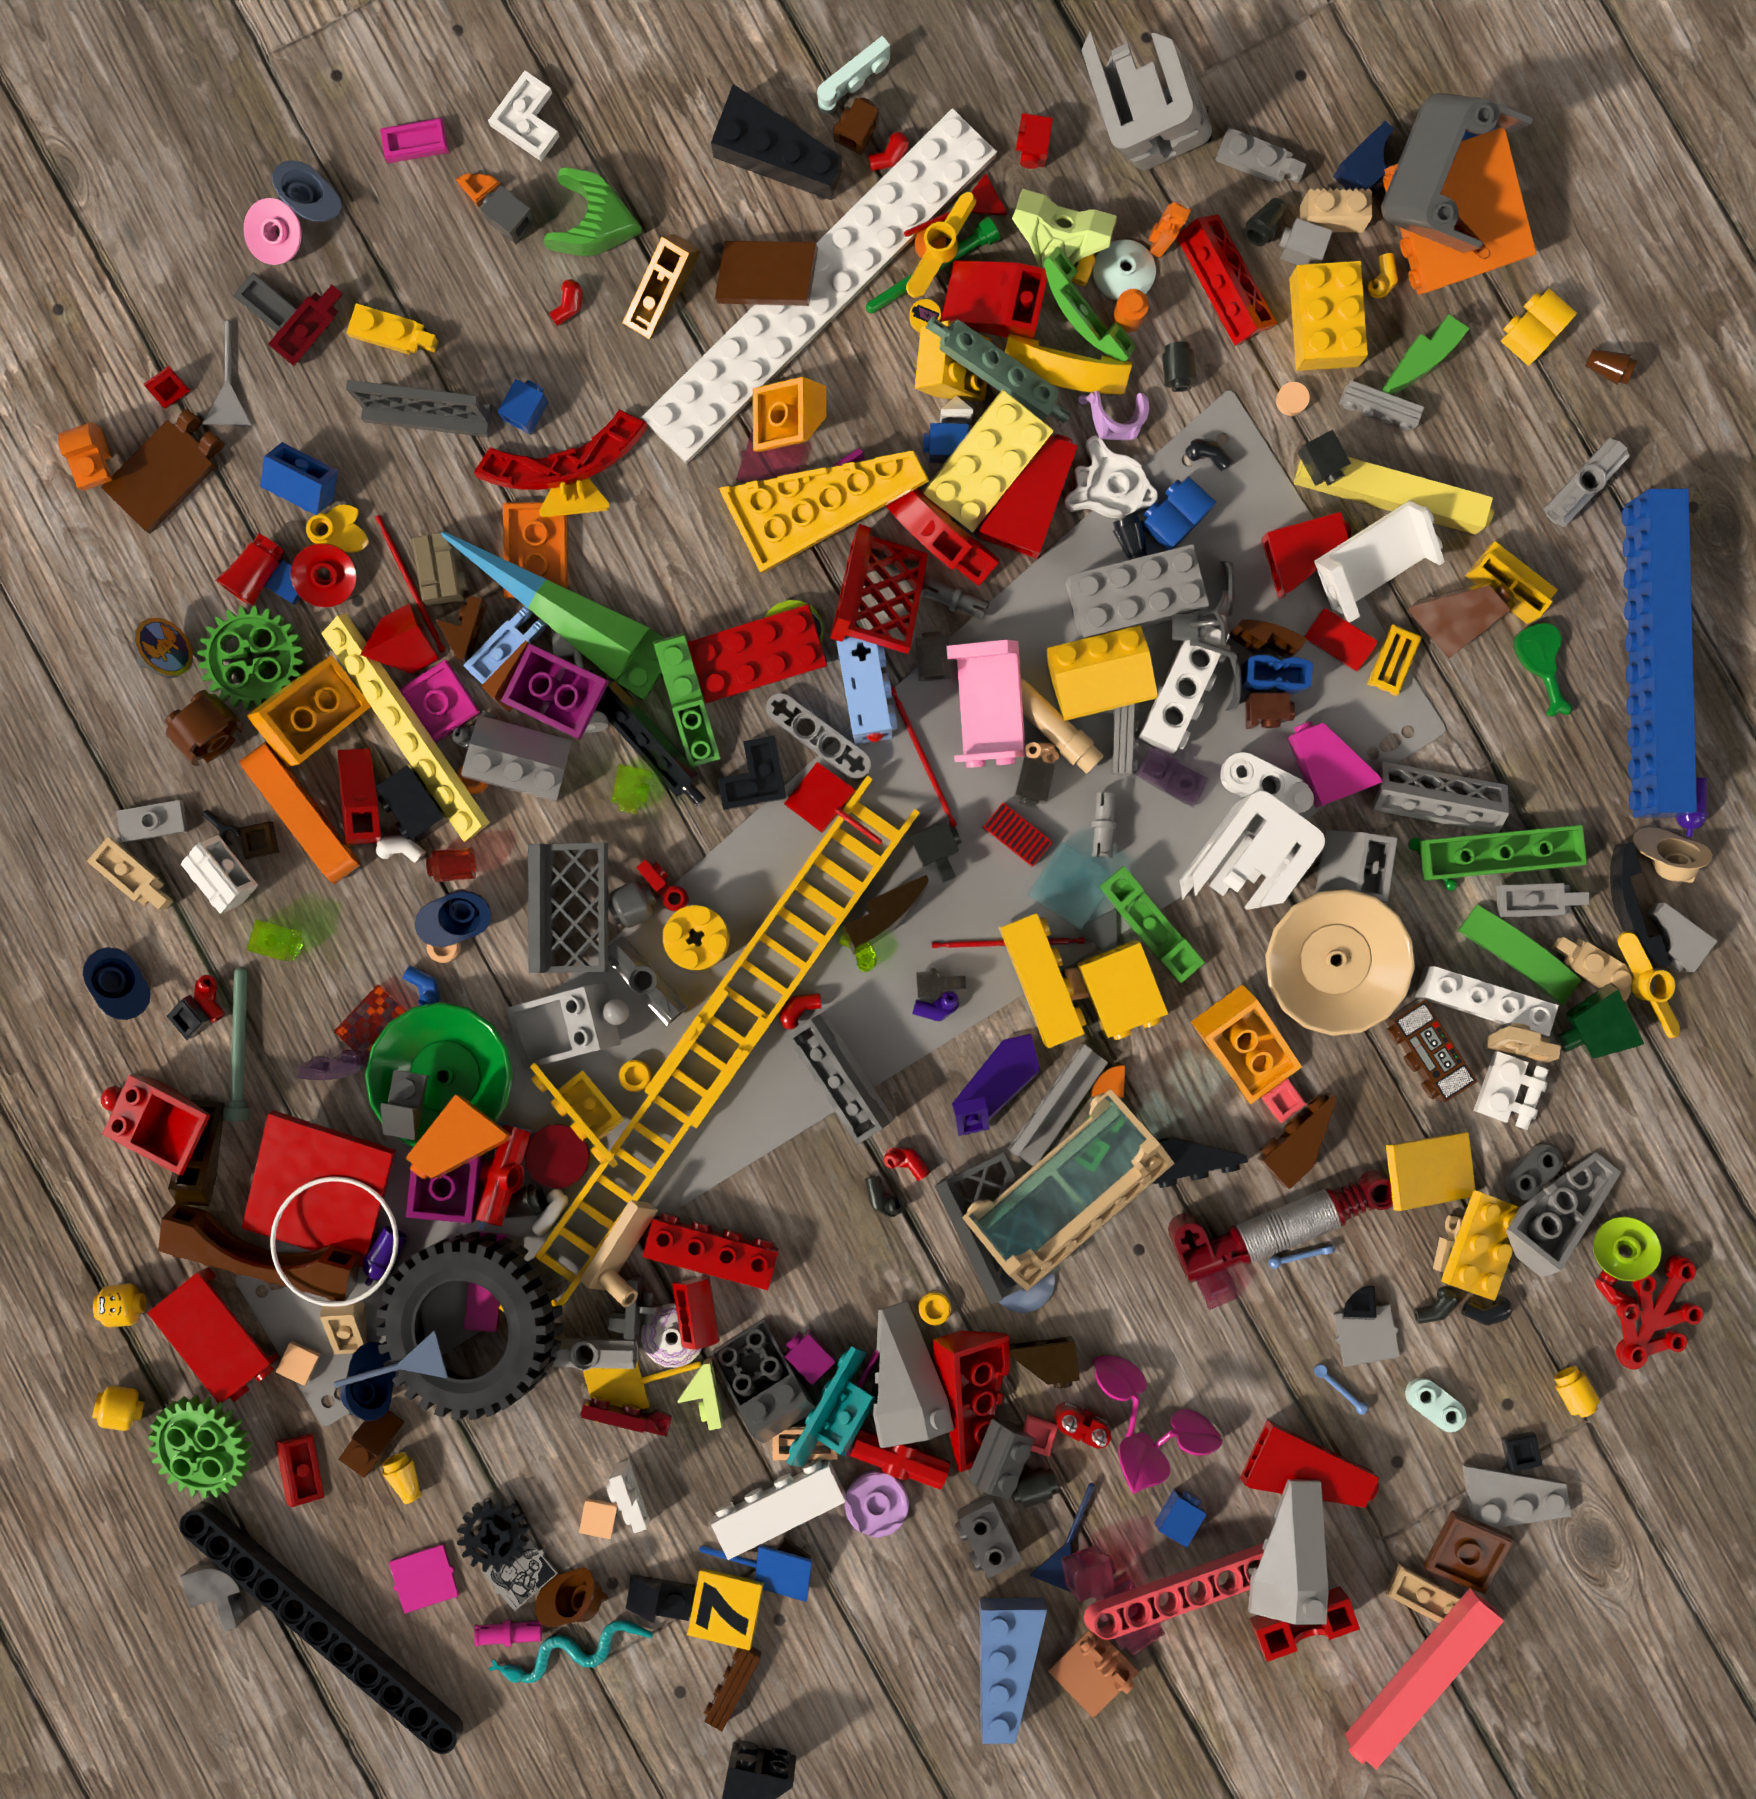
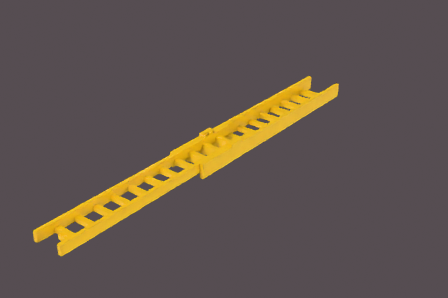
M868 775L843 811L848 815L852 813L888 838L891 843L884 853L879 856L840 828L845 821L842 817L838 816L648 1084L644 1092L649 1096L610 1149L609 1153L613 1157L617 1155L646 1176L645 1180L635 1194L632 1195L602 1174L609 1163L605 1162L603 1165L600 1163L535 1255L539 1261H542L571 1282L559 1301L556 1299L551 1301L552 1306L562 1305L563 1308L580 1284L581 1277L620 1217L619 1215L614 1222L584 1200L596 1182H599L627 1203L630 1200L638 1201L691 1125L697 1129L920 814L919 811L914 809L901 829L898 830L858 801L873 782V779ZM832 839L873 867L863 882L822 854ZM813 865H816L855 893L845 908H842L803 880ZM795 890L836 918V921L825 936L784 908ZM778 915L819 943L806 963L765 934ZM759 941H762L801 969L788 988L747 961V958ZM741 967L783 995L769 1015L728 986ZM728 996L758 1017V1020L746 1037L715 1016ZM709 1023L740 1044L727 1063L696 1042ZM690 1049L721 1070L709 1089L677 1068ZM671 1076L703 1097L690 1116L658 1095ZM653 1102L684 1123L671 1143L639 1122ZM633 1129L664 1150V1153L652 1169L621 1147ZM578 1208L609 1229L597 1248L565 1227ZM559 1234L590 1256L578 1274H575L546 1253ZM500 1305L498 1308L504 1312L502 1306Z

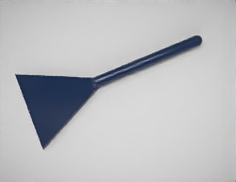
M1094 1483L1088 1485L1065 1544L1030 1574L1031 1577L1075 1594L1071 1545L1095 1488Z

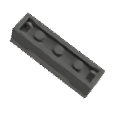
M824 1012L786 1035L857 1145L894 1120Z

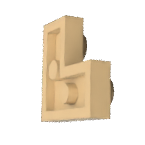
M1511 1023L1510 1026L1499 1029V1031L1487 1036L1485 1049L1549 1063L1559 1059L1561 1046L1551 1044L1550 1039L1541 1037V1033L1530 1031V1026Z

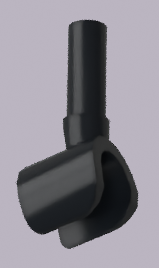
M208 809L202 813V816L220 832L219 836L226 845H233L226 838L228 830H232L240 837L237 827L227 826Z

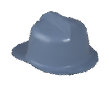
M290 160L282 162L275 167L272 180L273 186L278 193V199L291 207L298 217L324 222L332 220L339 215L342 208L340 197L311 166L300 161Z

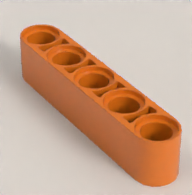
M267 742L261 744L239 761L249 778L332 884L335 885L361 865L356 855L348 845H345L344 839L302 784Z

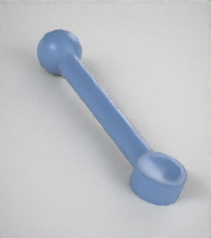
M1326 1245L1318 1249L1281 1258L1272 1256L1268 1262L1271 1268L1277 1269L1281 1264L1321 1254H1330L1335 1252L1334 1245Z
M1317 1364L1314 1367L1315 1375L1324 1378L1356 1407L1355 1409L1358 1414L1364 1415L1368 1412V1405L1365 1402H1359L1329 1375L1327 1368L1323 1364Z

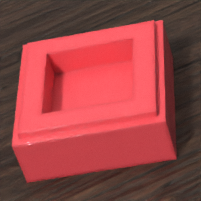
M1288 1078L1261 1097L1279 1123H1283L1307 1105Z
M1027 1414L1022 1430L1035 1438L1030 1451L1049 1457L1058 1429L1057 1424Z

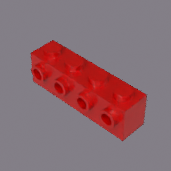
M661 1213V1217L654 1216L652 1219L643 1258L768 1291L779 1248L773 1247V1241L755 1237L753 1242L742 1239V1233L729 1229H724L723 1233L712 1231L711 1225L699 1221H693L692 1225L679 1222V1216L669 1213Z

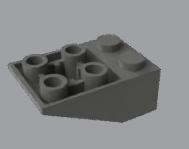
M762 1319L710 1352L751 1436L761 1443L767 1442L808 1416L811 1410L817 1408L797 1370L785 1358L786 1352L765 1319Z

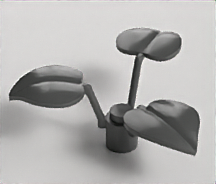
M1221 561L1220 564L1226 574L1229 591H1223L1222 598L1216 608L1201 612H1191V614H1173L1172 640H1190V646H1199L1230 658L1235 675L1234 690L1231 702L1225 711H1232L1237 708L1242 693L1239 654L1221 647H1225L1229 631L1228 616L1232 615L1234 607L1236 577L1233 562ZM1215 614L1217 617V619L1214 620H1205V618H1202ZM1220 625L1221 647L1198 640V637H1205V626Z

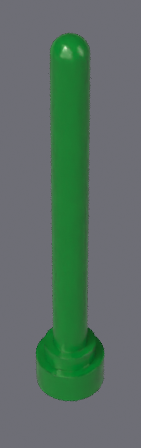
M986 217L978 222L976 228L973 229V234L957 244L958 251L956 256L951 261L942 263L938 271L978 245L983 247L987 244L990 246L1000 240V234L992 220ZM912 274L867 302L865 306L866 311L873 314L907 292L906 285Z

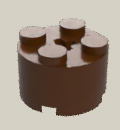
M201 690L196 693L189 705L183 710L173 711L165 719V723L168 726L166 730L167 738L194 766H200L198 760L204 759L208 763L224 753L236 741L232 737L234 732L238 730L241 733L244 728L243 722L217 694H209L207 690Z

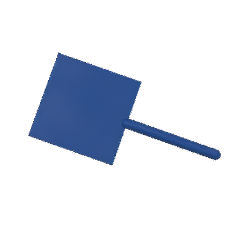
M762 1545L758 1547L757 1561L741 1556L729 1559L730 1561L756 1568L755 1580L764 1582L763 1590L807 1602L812 1567L811 1559ZM700 1546L699 1548L702 1553L727 1559L723 1551L706 1546Z

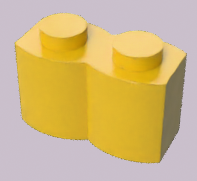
M1550 288L1543 295L1536 292L1523 306L1527 310L1523 317L1520 318L1516 314L1503 328L1507 334L1501 342L1528 366L1539 357L1577 314Z

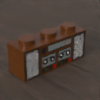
M1425 999L1414 1000L1385 1020L1389 1026L1386 1029L1389 1037L1396 1045L1400 1044L1406 1052L1404 1056L1405 1062L1413 1072L1418 1071L1424 1080L1421 1086L1430 1099L1435 1098L1436 1101L1447 1102L1478 1082Z

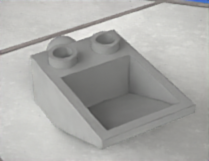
M606 982L583 986L507 1008L522 1070L530 1068L533 1063L540 1066L621 1045L617 1025L624 1023L629 1016V1008L624 1001L620 999L610 1000Z

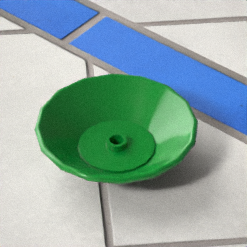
M445 1002L412 1007L390 1021L371 1047L365 1073L369 1104L381 1124V1103L388 1102L394 1070L429 1075L417 1140L397 1137L412 1147L417 1144L455 1094L466 1098L496 1122L507 1107L513 1081L509 1049L494 1025L468 1007ZM444 1070L449 1073V1080L447 1082H442L440 1079V1074Z

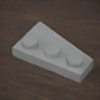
M1462 1464L1470 1517L1494 1528L1572 1517L1567 1485L1563 1481L1525 1474H1512L1502 1470L1484 1469Z

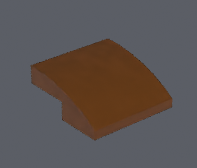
M1242 619L1229 632V638L1252 653H1255L1264 645L1284 659L1291 658L1300 651L1307 641L1305 637L1288 628L1260 620Z

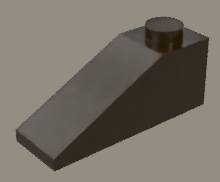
M191 1100L210 1114V1117L184 1174L178 1175L172 1172L168 1190L176 1204L209 1207L217 1176L223 1108H225L223 1102Z

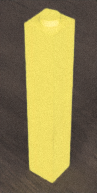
M1348 457L1351 464L1343 472L1345 476L1327 486L1326 482L1315 486L1300 459L1293 483L1391 512L1410 500L1422 507H1427L1434 517V524L1474 535L1488 527L1494 515V509L1490 508L1493 497Z

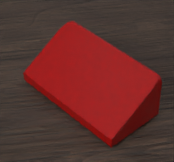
M1323 608L1318 613L1304 635L1308 642L1356 672L1378 643L1376 639L1327 608Z
M313 1434L275 1441L286 1504L296 1507L325 1498Z

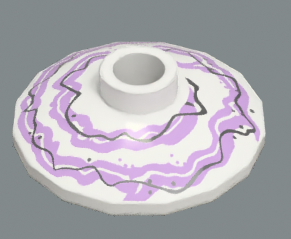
M675 1303L663 1305L662 1313L653 1314L652 1325H643L641 1341L646 1354L655 1363L664 1367L678 1368L689 1364L701 1351V1349L682 1348ZM674 1332L677 1334L678 1340L670 1343L666 1338V1334Z

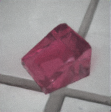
M1227 1269L1196 1281L1208 1310L1238 1298L1237 1289Z

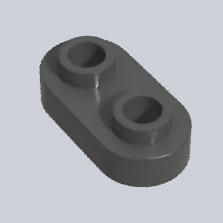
M1548 1144L1533 1146L1506 1174L1505 1188L1508 1193L1522 1200L1531 1199L1537 1195L1560 1171L1563 1164L1561 1152L1556 1147ZM1546 1155H1549L1551 1158V1163L1548 1166L1543 1165V1158ZM1524 1178H1527L1529 1181L1526 1189H1522L1520 1186V1182Z

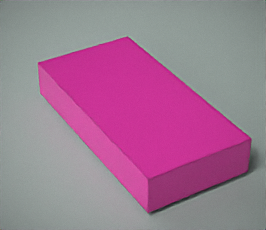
M442 118L380 129L384 156L387 163L449 153L445 124Z

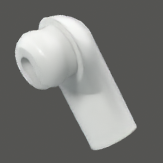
M402 834L384 836L377 842L376 853L380 858L388 859L393 854L403 853L415 864L426 854L424 849L410 838L406 839Z

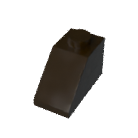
M1072 1336L1009 1344L1011 1357L1047 1385L1053 1384L1054 1388H1067L1073 1385V1381H1080L1075 1341Z

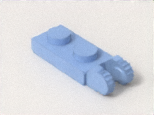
M525 606L510 621L507 620L463 666L483 684L525 640L532 645L531 642L545 630L547 624L539 619L523 635L517 628L523 625L533 613Z

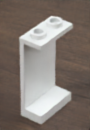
M1409 500L1314 561L1333 613L1350 623L1360 617L1356 601L1424 558L1438 565L1445 562L1441 552L1443 548L1442 542L1436 535L1432 524L1434 523V517L1427 507H1422Z

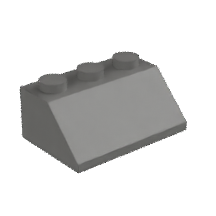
M478 715L461 776L556 802L572 740Z

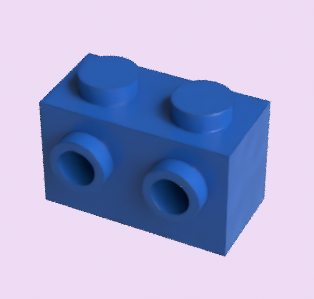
M281 442L264 456L260 487L301 507L305 511L318 515L334 499L338 470Z

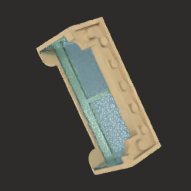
M1111 1089L1106 1093L1097 1095L1092 1100L1089 1111L1091 1117L996 1200L993 1202L991 1200H977L968 1208V1213L962 1217L1008 1276L1026 1291L1032 1288L1175 1164L1161 1144Z

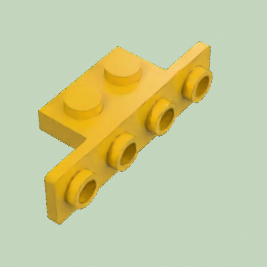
M533 1063L530 1066L535 1074L531 1078L533 1083L542 1093L548 1090L555 1099L550 1103L562 1117L568 1114L572 1118L574 1123L570 1127L582 1141L588 1138L592 1142L594 1147L590 1151L602 1165L608 1162L612 1168L616 1167L618 1163L599 1140L623 1122V1117L583 1070L557 1090L539 1067Z

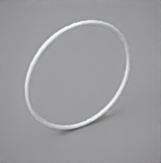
M347 1177L319 1178L295 1190L277 1212L270 1238L272 1259L284 1283L301 1298L323 1306L350 1305L374 1293L385 1282L392 1271L399 1243L396 1221L385 1200L368 1185ZM331 1181L354 1184L372 1194L388 1214L394 1237L392 1257L381 1279L362 1295L338 1302L315 1299L297 1289L284 1274L276 1253V1231L281 1215L288 1204L305 1189L316 1184Z

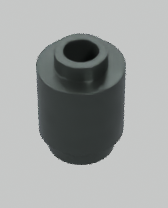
M1188 342L1170 343L1164 347L1165 353L1162 354L1165 386L1172 388L1173 392L1188 391L1191 389V385L1197 382L1194 351L1190 349V343Z
M1043 1467L1021 1474L1018 1486L1012 1495L1014 1503H1021L1023 1509L1053 1499L1052 1495L1058 1494L1059 1488L1052 1469L1044 1470Z

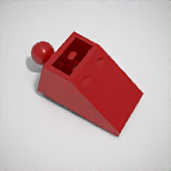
M129 1075L123 1088L118 1086L106 1088L102 1092L100 1100L102 1106L112 1113L102 1135L178 1175H183L210 1114L176 1089L152 1077Z

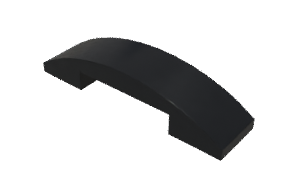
M1633 842L1616 845L1613 850L1610 866V889L1619 924L1623 932L1631 931L1636 934L1653 968L1671 966L1662 936H1648L1631 882L1630 876L1642 873Z

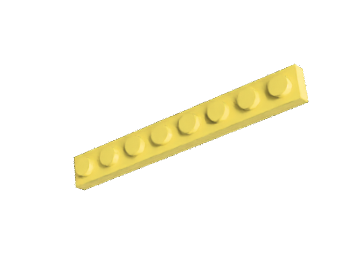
M347 613L338 615L321 634L462 840L466 842L473 839L490 823L382 664L360 655L366 645V641Z

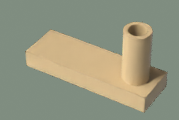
M630 1200L580 1281L587 1288L607 1290L623 1307L632 1305L637 1299L638 1293L618 1273L658 1210L650 1203Z

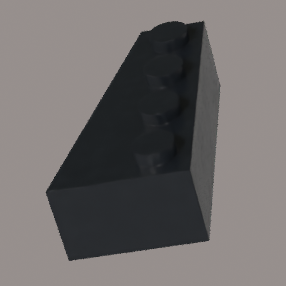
M732 85L711 140L713 157L832 200L842 173L841 156L736 85Z

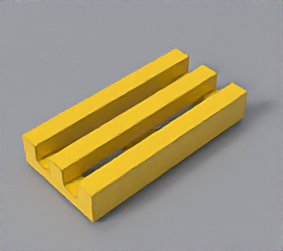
M1391 625L1367 685L1378 687L1381 691L1390 692L1393 696L1399 695L1422 636ZM1398 634L1400 635L1381 681L1378 677L1395 635ZM1410 639L1411 643L1394 685L1388 684L1405 641Z

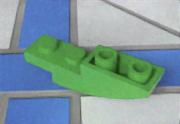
M682 633L653 641L688 763L694 767L719 760L720 754L685 634Z

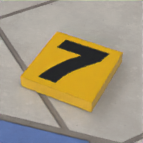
M701 1568L687 1635L750 1650L752 1648L764 1582Z

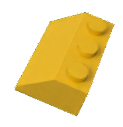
M1141 625L1047 648L1048 671L1064 721L1158 697L1150 651Z

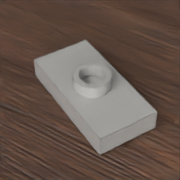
M182 800L116 811L122 843L188 832Z

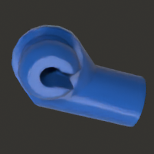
M409 965L403 975V979L418 987L420 995L418 1000L419 1006L439 1002L440 992L437 980L433 976Z

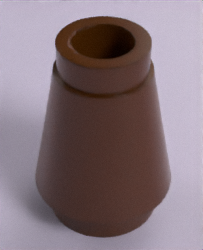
M1593 348L1585 367L1590 368L1616 385L1619 382L1627 385L1637 360L1630 358L1631 354Z

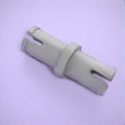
M1102 792L1096 793L1095 821L1091 823V828L1094 829L1091 857L1111 859L1113 831L1117 830V823L1114 822L1117 794L1104 792L1103 795Z

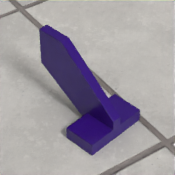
M1031 1034L1002 1040L954 1100L952 1107L958 1136L990 1130L989 1120L1040 1073Z

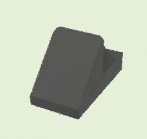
M394 1070L388 1102L381 1103L383 1135L417 1140L429 1075Z

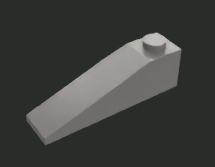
M1594 1152L1524 1203L1506 1229L1515 1256L1540 1277L1560 1272L1618 1179L1621 1171L1597 1152Z

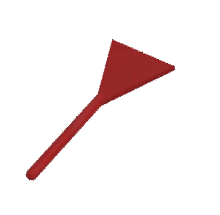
M985 173L971 191L976 198V204L971 213L1007 215V211ZM951 211L906 230L904 236L909 237L927 229L933 223L945 221Z

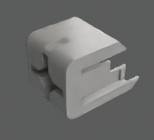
M1090 30L1081 51L1110 140L1137 169H1151L1208 141L1212 133V126L1193 67L1172 39L1157 33L1151 34L1168 85L1167 88L1162 89L1154 62L1137 69L1128 43L1111 50L1112 55L1105 67L1101 62L1092 31Z

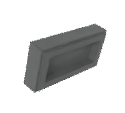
M254 272L233 294L242 305L276 333L297 310L294 305Z

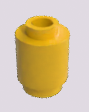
M1577 1366L1567 1367L1554 1376L1556 1381L1555 1388L1571 1415H1579L1581 1418H1584L1598 1410L1597 1405L1600 1403V1398L1583 1371H1579Z

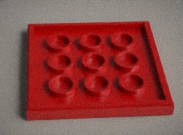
M272 1110L267 1116L242 1229L271 1238L273 1222L281 1205L299 1187L319 1178L347 1177L355 1179L371 1187L384 1199L396 1149ZM339 1181L316 1184L299 1193L285 1208L278 1223L276 1240L311 1251L333 1245L361 1253L360 1267H363V1258L365 1255L367 1256L372 1248L382 1205L372 1194L354 1184Z

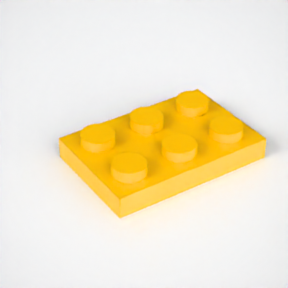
M1473 1190L1441 1282L1495 1301L1513 1253L1506 1229L1520 1207Z

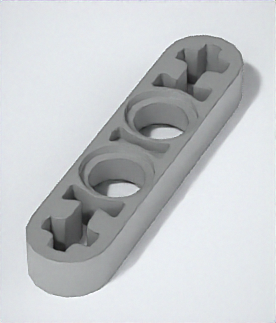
M777 693L768 699L766 711L774 723L848 778L861 780L869 775L871 761L864 751L790 696L784 693ZM784 701L787 702L786 708L793 715L796 710L801 712L794 717L790 727L786 725L790 721L789 717L783 713H780L778 716L774 715L776 710L773 705L776 702L778 704H782ZM803 719H810L815 723V730L809 736H803L797 731V725ZM828 738H836L841 744L839 752L834 755H828L822 749L823 742ZM847 747L852 750L848 753V756L853 760L864 759L862 764L865 769L862 772L860 770H856L854 773L851 772V764L843 759L842 764L836 762L843 757Z

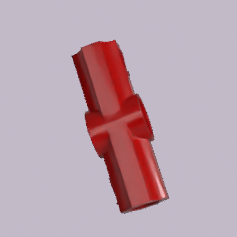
M503 1125V1128L513 1136L509 1141L496 1147L493 1158L488 1159L481 1169L480 1180L484 1187L474 1216V1220L502 1227L512 1193L517 1192L523 1184L524 1169L521 1163L531 1134L529 1131L509 1125Z
M860 1428L850 1452L851 1457L878 1466L884 1473L901 1480H908L910 1478L940 1490L945 1484L951 1464L946 1459L919 1450V1447L913 1443L880 1448L878 1435Z

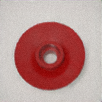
M327 543L312 544L302 549L295 557L290 572L291 582L297 594L307 603L317 607H333L344 602L352 594L357 579L355 565L349 555L341 548ZM321 568H326L330 571L331 576L328 579H323L319 576L318 571Z

